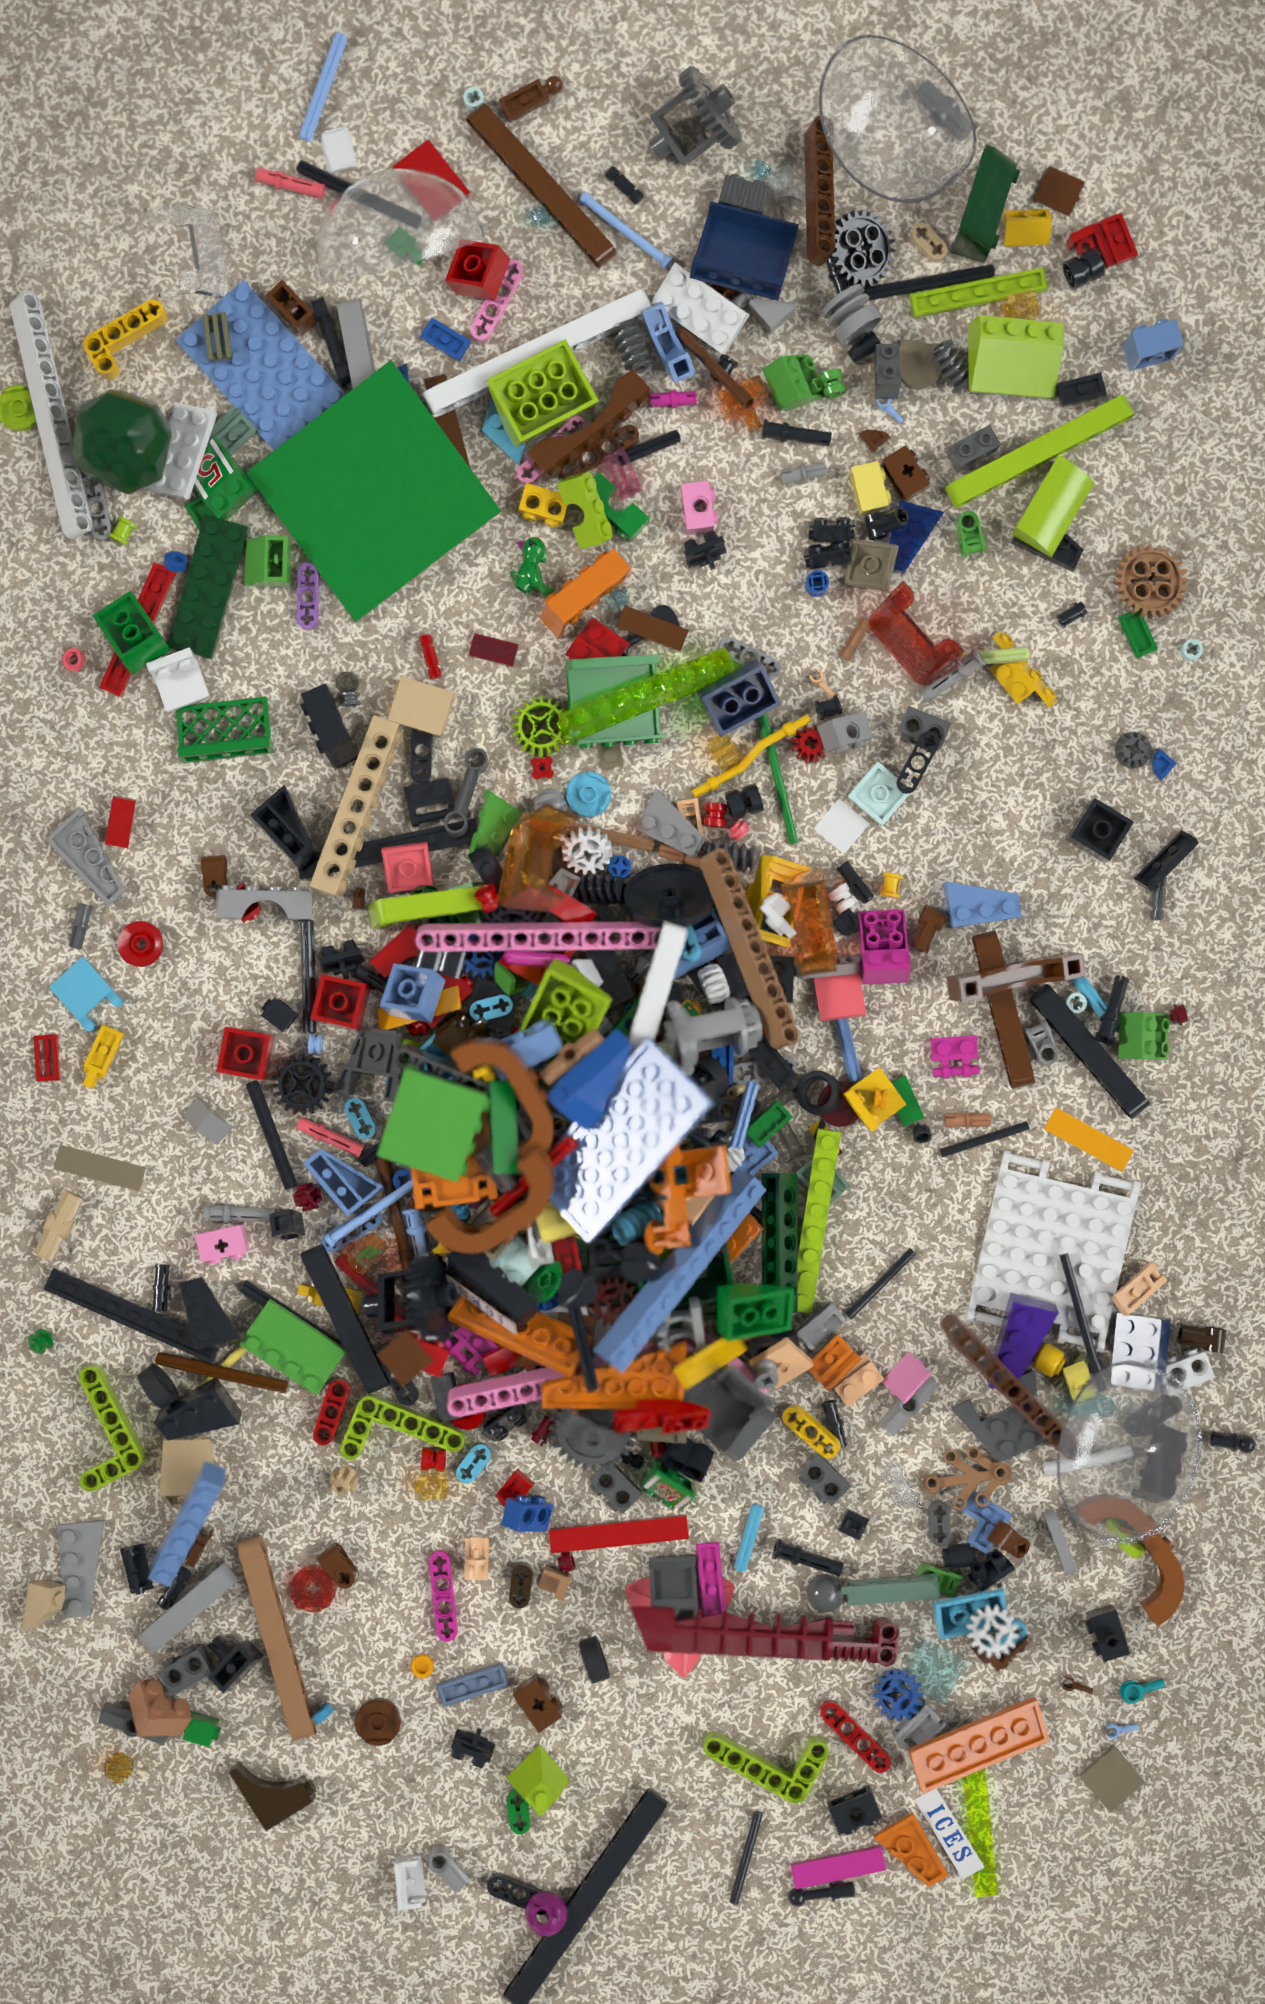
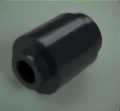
M970 1543L948 1545L947 1548L942 1549L945 1568L970 1567L973 1561H977L975 1547H971Z

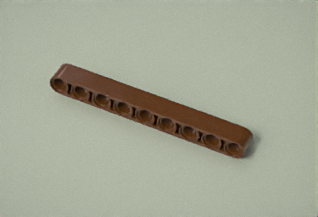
M481 103L465 118L474 132L597 268L603 267L617 254L613 244L485 103Z
M955 1314L944 1316L940 1321V1328L948 1340L1065 1459L1074 1460L1078 1458L1082 1452V1447L1074 1435Z

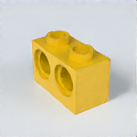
M526 483L518 510L519 515H523L522 518L527 521L535 522L537 519L544 521V524L548 527L557 528L558 526H564L569 505L564 506L560 492ZM530 500H537L539 506L531 509L527 506V503ZM553 506H558L561 508V512L557 515H552L549 513V509Z

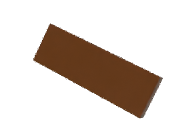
M626 605L616 626L618 629L680 653L689 632L688 629Z

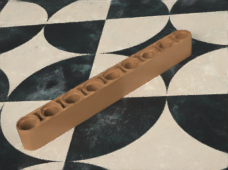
M719 848L704 855L700 860V866L753 1003L757 1008L768 1042L775 1049L795 1044L799 1039L798 1029L731 857L725 849Z
M261 1535L238 1541V1553L291 1739L296 1741L316 1735V1724L311 1719L313 1713L264 1540Z

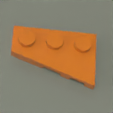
M913 1812L873 1834L875 1840L885 1846L895 1858L897 1857L928 1887L949 1876Z

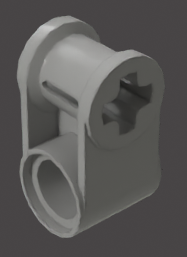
M1042 1020L1041 1024L1029 1029L1027 1027L1023 1028L1025 1038L1037 1062L1045 1066L1055 1063L1059 1058V1051L1046 1020ZM1042 1031L1041 1034L1034 1036L1035 1033ZM1045 1048L1052 1052L1050 1061L1042 1058V1051Z

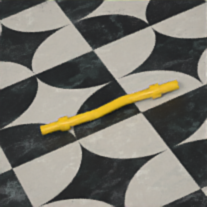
M808 714L792 723L791 721L782 725L783 728L758 741L739 764L716 777L715 775L706 779L707 782L691 790L695 798L711 789L714 791L720 788V784L745 771L764 748L786 736L790 737L796 734V730L812 722Z

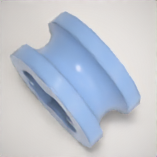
M309 1034V1054L317 1052L318 1055H321L322 1034H318V1036Z

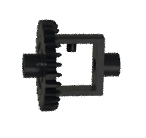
M420 1253L413 1258V1261L409 1264L411 1267L407 1270L378 1274V1293L366 1295L363 1300V1308L368 1318L378 1317L377 1328L381 1333L393 1334L404 1332L406 1329L408 1331L416 1330L420 1332L421 1337L430 1342L446 1340V1337H450V1332H453L452 1326H455V1323L448 1320V1314L457 1303V1290L453 1282H447L446 1275H448V1269H446V1262H442V1257H438V1253ZM411 1282L405 1288L411 1290V1293L407 1294L406 1297L412 1299V1302L407 1307H413L414 1311L405 1313V1320L395 1321V1284Z

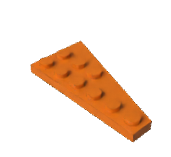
M686 1342L669 1346V1352L661 1348L637 1355L623 1373L608 1364L595 1367L599 1390L594 1392H587L582 1371L574 1373L572 1378L564 1376L543 1382L542 1408L627 1409L634 1408L635 1400L641 1399L683 1401L684 1386L673 1370L686 1361Z

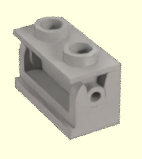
M925 1699L921 1701L923 1705L916 1706L919 1711L918 1714L910 1712L911 1719L904 1718L891 1731L893 1737L906 1750L941 1735L945 1730L946 1722L944 1718Z

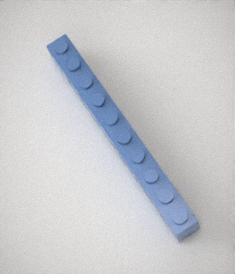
M739 1169L735 1171L730 1178L731 1193L716 1195L689 1229L691 1245L675 1247L662 1263V1268L650 1278L593 1350L605 1363L621 1373L624 1372L765 1193L766 1189L755 1176Z

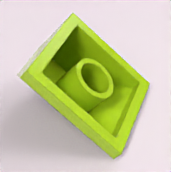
M540 1744L505 1777L539 1816L557 1801L570 1781L569 1777Z

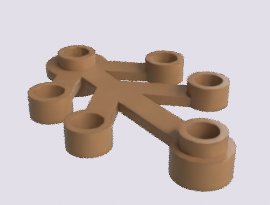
M971 1446L966 1452L967 1459L976 1461L987 1470L978 1472L958 1458L954 1450H947L943 1456L944 1462L948 1465H953L964 1474L942 1478L932 1474L927 1475L923 1479L922 1488L927 1494L932 1495L936 1494L942 1487L967 1484L960 1495L956 1496L952 1501L953 1509L962 1511L966 1507V1501L980 1482L989 1481L983 1493H979L975 1497V1504L980 1508H984L988 1505L989 1498L997 1486H1003L1010 1482L1012 1478L1011 1468L1003 1462H991L981 1454L979 1448ZM970 1450H975L978 1455L976 1458L970 1457ZM948 1453L953 1454L955 1460L948 1461L946 1455ZM1003 1470L1005 1476L1002 1478L998 1477L996 1471ZM929 1480H934L936 1482V1486L934 1488L928 1486ZM984 1496L986 1503L980 1504L978 1497ZM958 1499L963 1501V1507L961 1508L955 1505V1501Z

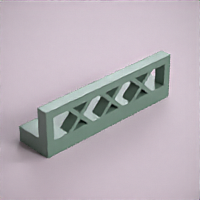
M937 1574L847 1580L841 1587V1593L847 1594L848 1606L935 1600L941 1597Z

